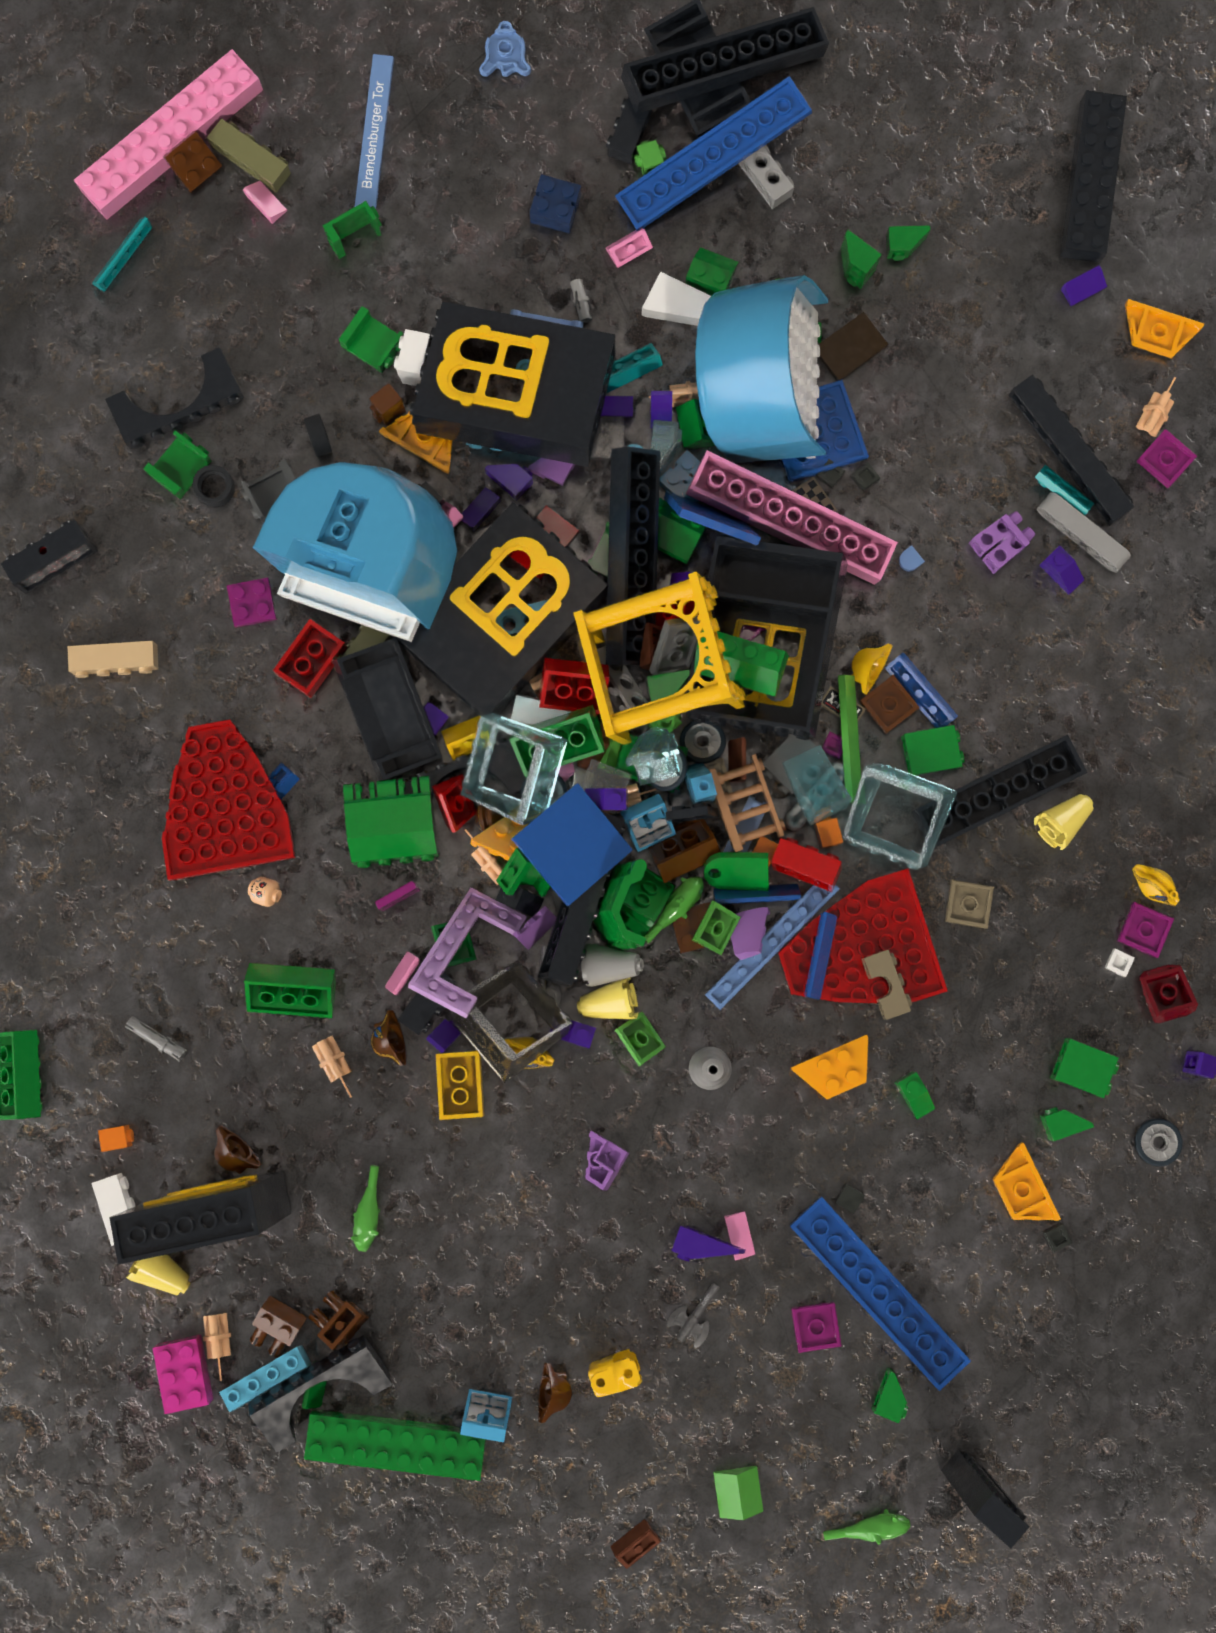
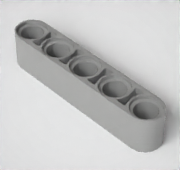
M1050 492L1037 507V511L1042 517L1110 571L1117 573L1131 557L1130 552L1058 494Z

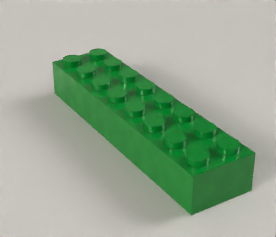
M313 1409L309 1416L304 1460L480 1481L486 1439L460 1435L461 1427Z

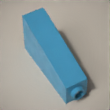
M703 763L688 765L684 780L692 808L693 804L713 803L717 796V791L712 773Z

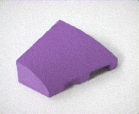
M540 458L531 464L528 469L531 473L543 479L546 477L563 486L570 471L573 470L576 464Z
M544 906L526 922L520 931H515L513 935L529 950L555 924L557 917Z
M762 907L735 913L741 917L731 935L735 956L743 960L760 954L763 946L762 938L766 932V917L770 915V909Z
M590 1131V1148L587 1152L588 1167L586 1168L585 1179L602 1190H608L629 1152L596 1132Z

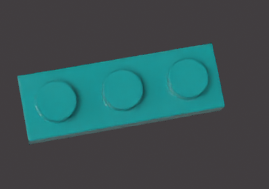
M1044 465L1035 476L1042 487L1048 488L1061 496L1084 516L1094 505L1091 500L1047 465Z

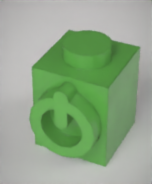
M656 140L643 141L636 146L634 161L636 166L641 168L643 176L667 160L663 146L661 144L658 145Z
M680 714L649 723L648 726L657 738L662 741L681 726L682 722L680 720L682 717Z

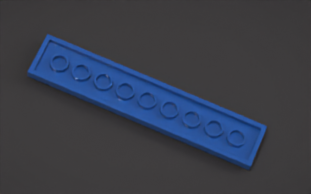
M789 76L616 194L615 197L638 231L812 114V109Z
M822 1196L789 1225L939 1391L971 1362Z

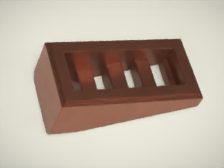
M651 623L645 624L640 668L650 670L663 627Z

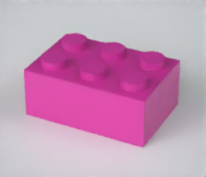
M201 1334L158 1343L153 1347L164 1414L206 1406L214 1400Z

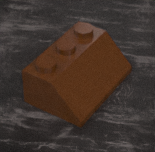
M704 819L685 821L674 826L676 835L647 848L664 883L704 865L710 856L721 852L715 836Z

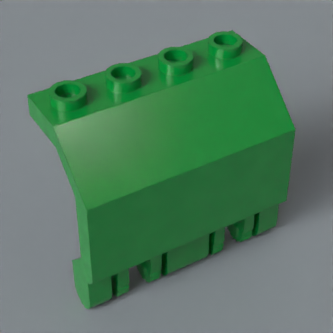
M429 776L419 777L421 793H419L417 777H412L413 794H405L404 779H398L399 795L396 779L377 781V798L375 782H369L370 798L367 799L362 798L363 790L361 783H355L356 800L354 785H343L346 835L351 862L354 865H357L358 868L370 867L372 863H379V866H387L392 864L391 861H400V863L405 864L412 863L413 859L421 858V861H432L434 857L439 856L434 834Z
M642 859L615 866L609 879L604 883L605 893L603 898L599 899L597 905L599 912L593 922L601 940L607 943V947L629 950L630 948L642 947L645 944V937L626 929L619 913L630 885L642 880L647 864Z

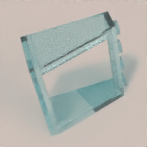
M495 713L482 715L478 721L476 737L472 743L473 749L467 763L466 776L462 782L461 795L520 825L529 824L550 805L567 739ZM498 729L536 746L521 800L483 787Z
M882 763L866 765L842 838L848 840V844L852 846L866 847L870 853L877 855L882 853L887 855V859L891 861H902L907 863V867L919 870V868L926 867L929 863L957 791ZM881 781L937 801L921 854L861 831Z

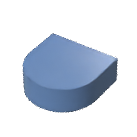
M912 545L902 552L899 557L900 567L908 572L914 571L925 562Z

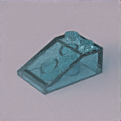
M653 420L651 450L660 451V477L676 455V448L681 447L682 429H678L679 422Z
M821 745L783 762V767L798 804L810 826L848 808L852 798Z

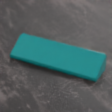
M143 217L139 219L92 282L94 286L103 292L106 291L151 231L152 225L148 218Z
M652 343L614 361L607 393L663 365L661 356Z

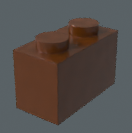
M389 383L369 398L371 403L369 408L373 412V417L379 424L383 422L386 427L406 413L402 398Z

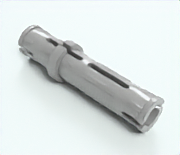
M134 1016L128 1020L125 1028L159 1048L158 1051L161 1053L165 1052L178 1062L186 1055L187 1050L173 1042L169 1036L165 1037Z

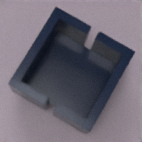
M541 174L536 189V196H534L530 209V223L570 234L581 198V185Z

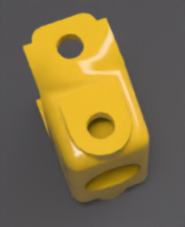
M630 1349L611 1354L589 1365L588 1376L596 1397L622 1392L637 1387L642 1382L636 1354L630 1351Z

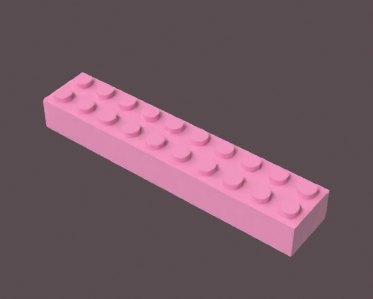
M231 49L75 178V183L103 217L108 220L170 168L163 156L195 130L204 140L221 118L227 121L262 92L263 88L259 78Z
M708 450L704 454L686 492L687 495L795 547L843 553L848 562L847 572L874 585L882 579L898 543Z

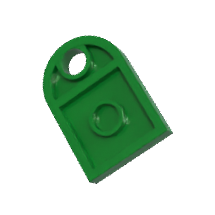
M719 852L713 854L705 862L704 877L710 885L722 890L769 891V853ZM711 869H718L720 872L714 873V872H711L710 870H711Z

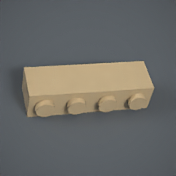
M154 641L67 646L68 671L76 675L77 678L89 677V674L110 676L112 672H118L119 675H129L131 671L148 674L152 673V670H158V648Z

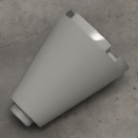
M586 944L584 947L587 953L581 961L583 980L588 981L586 986L594 987L638 976L640 971H643L644 961L640 958L639 954L597 944Z
M704 1047L693 1054L689 1062V1074L692 1081L700 1088L715 1090L725 1085L730 1078L732 1071L731 1061L721 1049ZM712 1065L716 1067V1071L713 1074L709 1072V1067Z

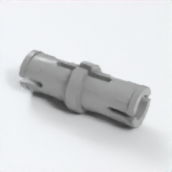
M572 280L570 286L574 297L573 304L577 308L579 321L588 323L593 318L588 304L590 300L586 296L583 280Z

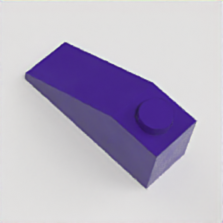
M680 1226L672 1248L673 1252L678 1253V1258L688 1262L690 1259L744 1254L746 1250L687 1226Z

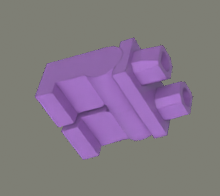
M1017 511L1009 515L1006 513L973 537L968 543L980 558L999 544L982 559L993 574L1024 550L1035 536V532L1030 527L1025 528L1021 532L1016 526L1023 520Z

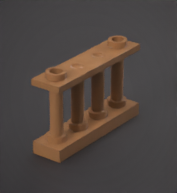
M756 754L750 757L751 764L725 773H717L715 768L709 770L712 773L717 791L715 800L733 852L742 851L743 845H746L745 842L777 832L778 838L784 836L783 831H786L783 819H778L762 773L765 770L762 759H757ZM755 771L759 781L758 784L729 794L728 792H723L721 785L725 781ZM762 791L766 804L737 814L730 812L728 805L732 801ZM766 812L770 813L773 824L745 834L737 832L735 825H738V822Z

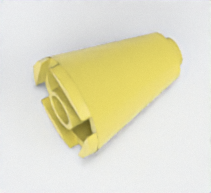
M1079 794L1038 814L1034 818V825H1039V835L1051 847L1056 848L1059 846L1061 847L1060 850H1063L1069 845L1094 809L1093 801L1089 796Z
M631 978L614 981L581 996L580 1001L577 1002L578 1013L582 1014L584 1018L637 1019L638 1013H634V1007H638L636 991L633 983H628Z
M168 1254L134 1261L129 1270L130 1274L126 1276L130 1281L174 1295H179L180 1292L184 1294L191 1283L188 1281L189 1275Z

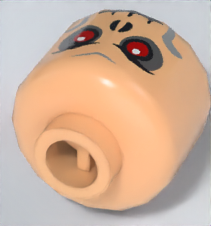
M260 876L252 880L248 887V895L251 901L265 907L274 905L275 902L280 900L282 895L279 883L266 877Z

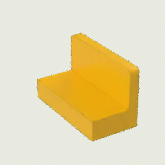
M480 716L441 731L452 760L465 754H471L481 747L492 745Z

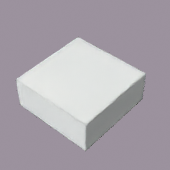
M1114 948L1104 968L1122 977H1126L1134 957Z

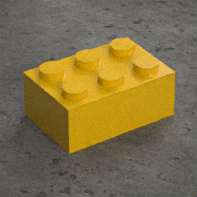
M481 1050L437 1053L436 1070L439 1120L484 1117Z

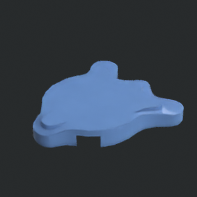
M502 21L494 31L495 33L490 38L488 37L485 42L486 58L481 64L479 72L482 76L487 77L495 69L499 68L504 77L514 72L522 76H528L531 73V68L525 60L524 39L516 33L510 22Z

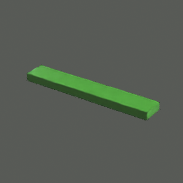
M838 675L846 803H863L855 676Z

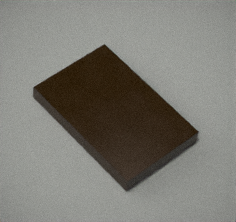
M863 312L818 344L820 347L819 358L835 379L839 381L884 350L889 344Z

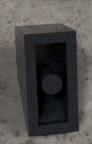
M520 887L517 888L513 895H506L502 888H500L496 901L533 917L539 912L544 898Z

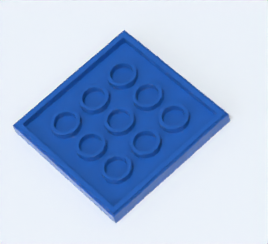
M843 380L819 387V398H817L816 406L819 408V418H816L819 437L816 439V442L826 451V455L816 456L813 459H807L806 457L781 459L789 484L815 476L822 471L826 472L835 467H843L868 459L869 455ZM828 459L834 462L833 464L824 466Z
M666 491L664 500L679 517L754 545L759 544L761 537L745 522L719 510Z
M578 783L511 839L566 906L573 903L633 850Z

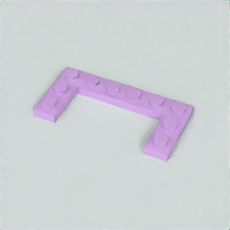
M473 888L469 889L408 985V988L464 1018H467L478 997L440 977L479 917L513 935L515 931L521 930L527 919V916Z

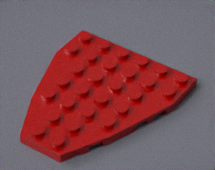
M229 719L188 727L185 736L186 741L182 745L181 756L173 772L169 794V809L165 816L167 819L165 831L162 833L167 880H178L296 858L289 815L260 759L235 724Z
M908 868L866 881L824 911L836 915L837 921L821 1000L845 1003H877L876 999L882 998L888 993L889 984L885 978L880 976L868 979L861 959L884 950H889L890 953L894 954L897 961L895 969L897 974L901 973L905 985L902 988L905 994H909L911 1002L948 992ZM821 914L813 919L778 953L789 991L792 995L804 996Z

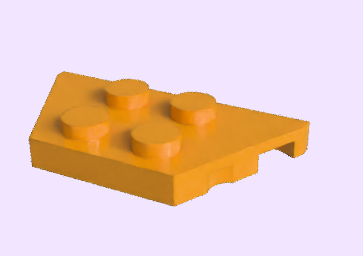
M1128 299L1125 303L1132 346L1171 359L1204 327V323Z
M410 411L407 415L395 419V422L386 428L382 427L379 430V433L449 474L453 440L417 434L415 425L412 424L413 416L410 415Z
M523 804L472 838L470 844L474 847L479 845L489 849L488 853L501 856L508 861L515 849L518 848L511 839L539 814L532 812Z
M867 1034L792 1066L791 1070L825 1099H830L867 1081L868 1036Z
M1023 1142L1019 1143L992 1179L1011 1219L1061 1220Z

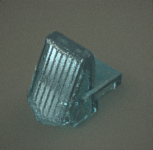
M653 727L637 738L626 758L627 767L635 765L640 786L680 776L675 755L679 754L674 733L669 734V731L665 728Z

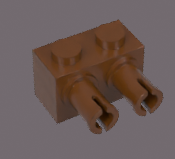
M332 1290L327 1294L328 1298L324 1297L323 1302L332 1308L336 1314L329 1319L319 1308H316L312 1311L314 1315H309V1319L321 1329L317 1336L334 1351L344 1347L369 1317L355 1303L344 1302Z
M269 1296L252 1323L256 1329L250 1337V1342L253 1344L258 1338L255 1346L260 1347L263 1345L267 1334L271 1335L275 1340L268 1350L269 1354L272 1355L277 1349L274 1357L279 1358L286 1345L291 1346L308 1317Z

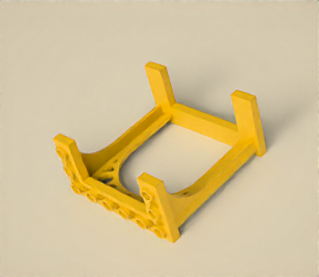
M698 572L688 574L689 579L588 613L582 610L574 612L606 737L625 745L632 742L629 730L710 705L730 704L736 709L745 707L744 700H746L744 689L740 688L738 684L729 678L728 673L731 672V667L728 660L724 659L723 652H725L723 640L719 639L717 631L720 630L717 619L713 618L711 610H714V606L717 605L715 598H718L714 585L711 586L710 581H706L705 577H702ZM677 601H680L678 609L674 610L671 605L677 604ZM688 601H694L695 608L693 612L685 615L683 613L685 604ZM654 612L670 613L682 618L694 631L699 644V661L691 680L681 690L670 696L614 713L596 644L605 642L602 629ZM698 615L697 619L700 623L694 624L693 618ZM703 637L706 638V642L704 643L701 642V638ZM706 657H711L709 658V661L713 664V666L705 664ZM703 670H711L715 675V679L711 682L704 681L701 678V672ZM699 682L704 688L700 689V686L694 689V684Z

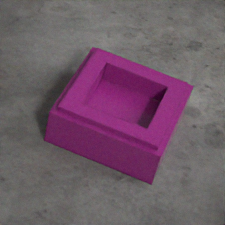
M829 731L820 750L839 760L843 753L842 737Z

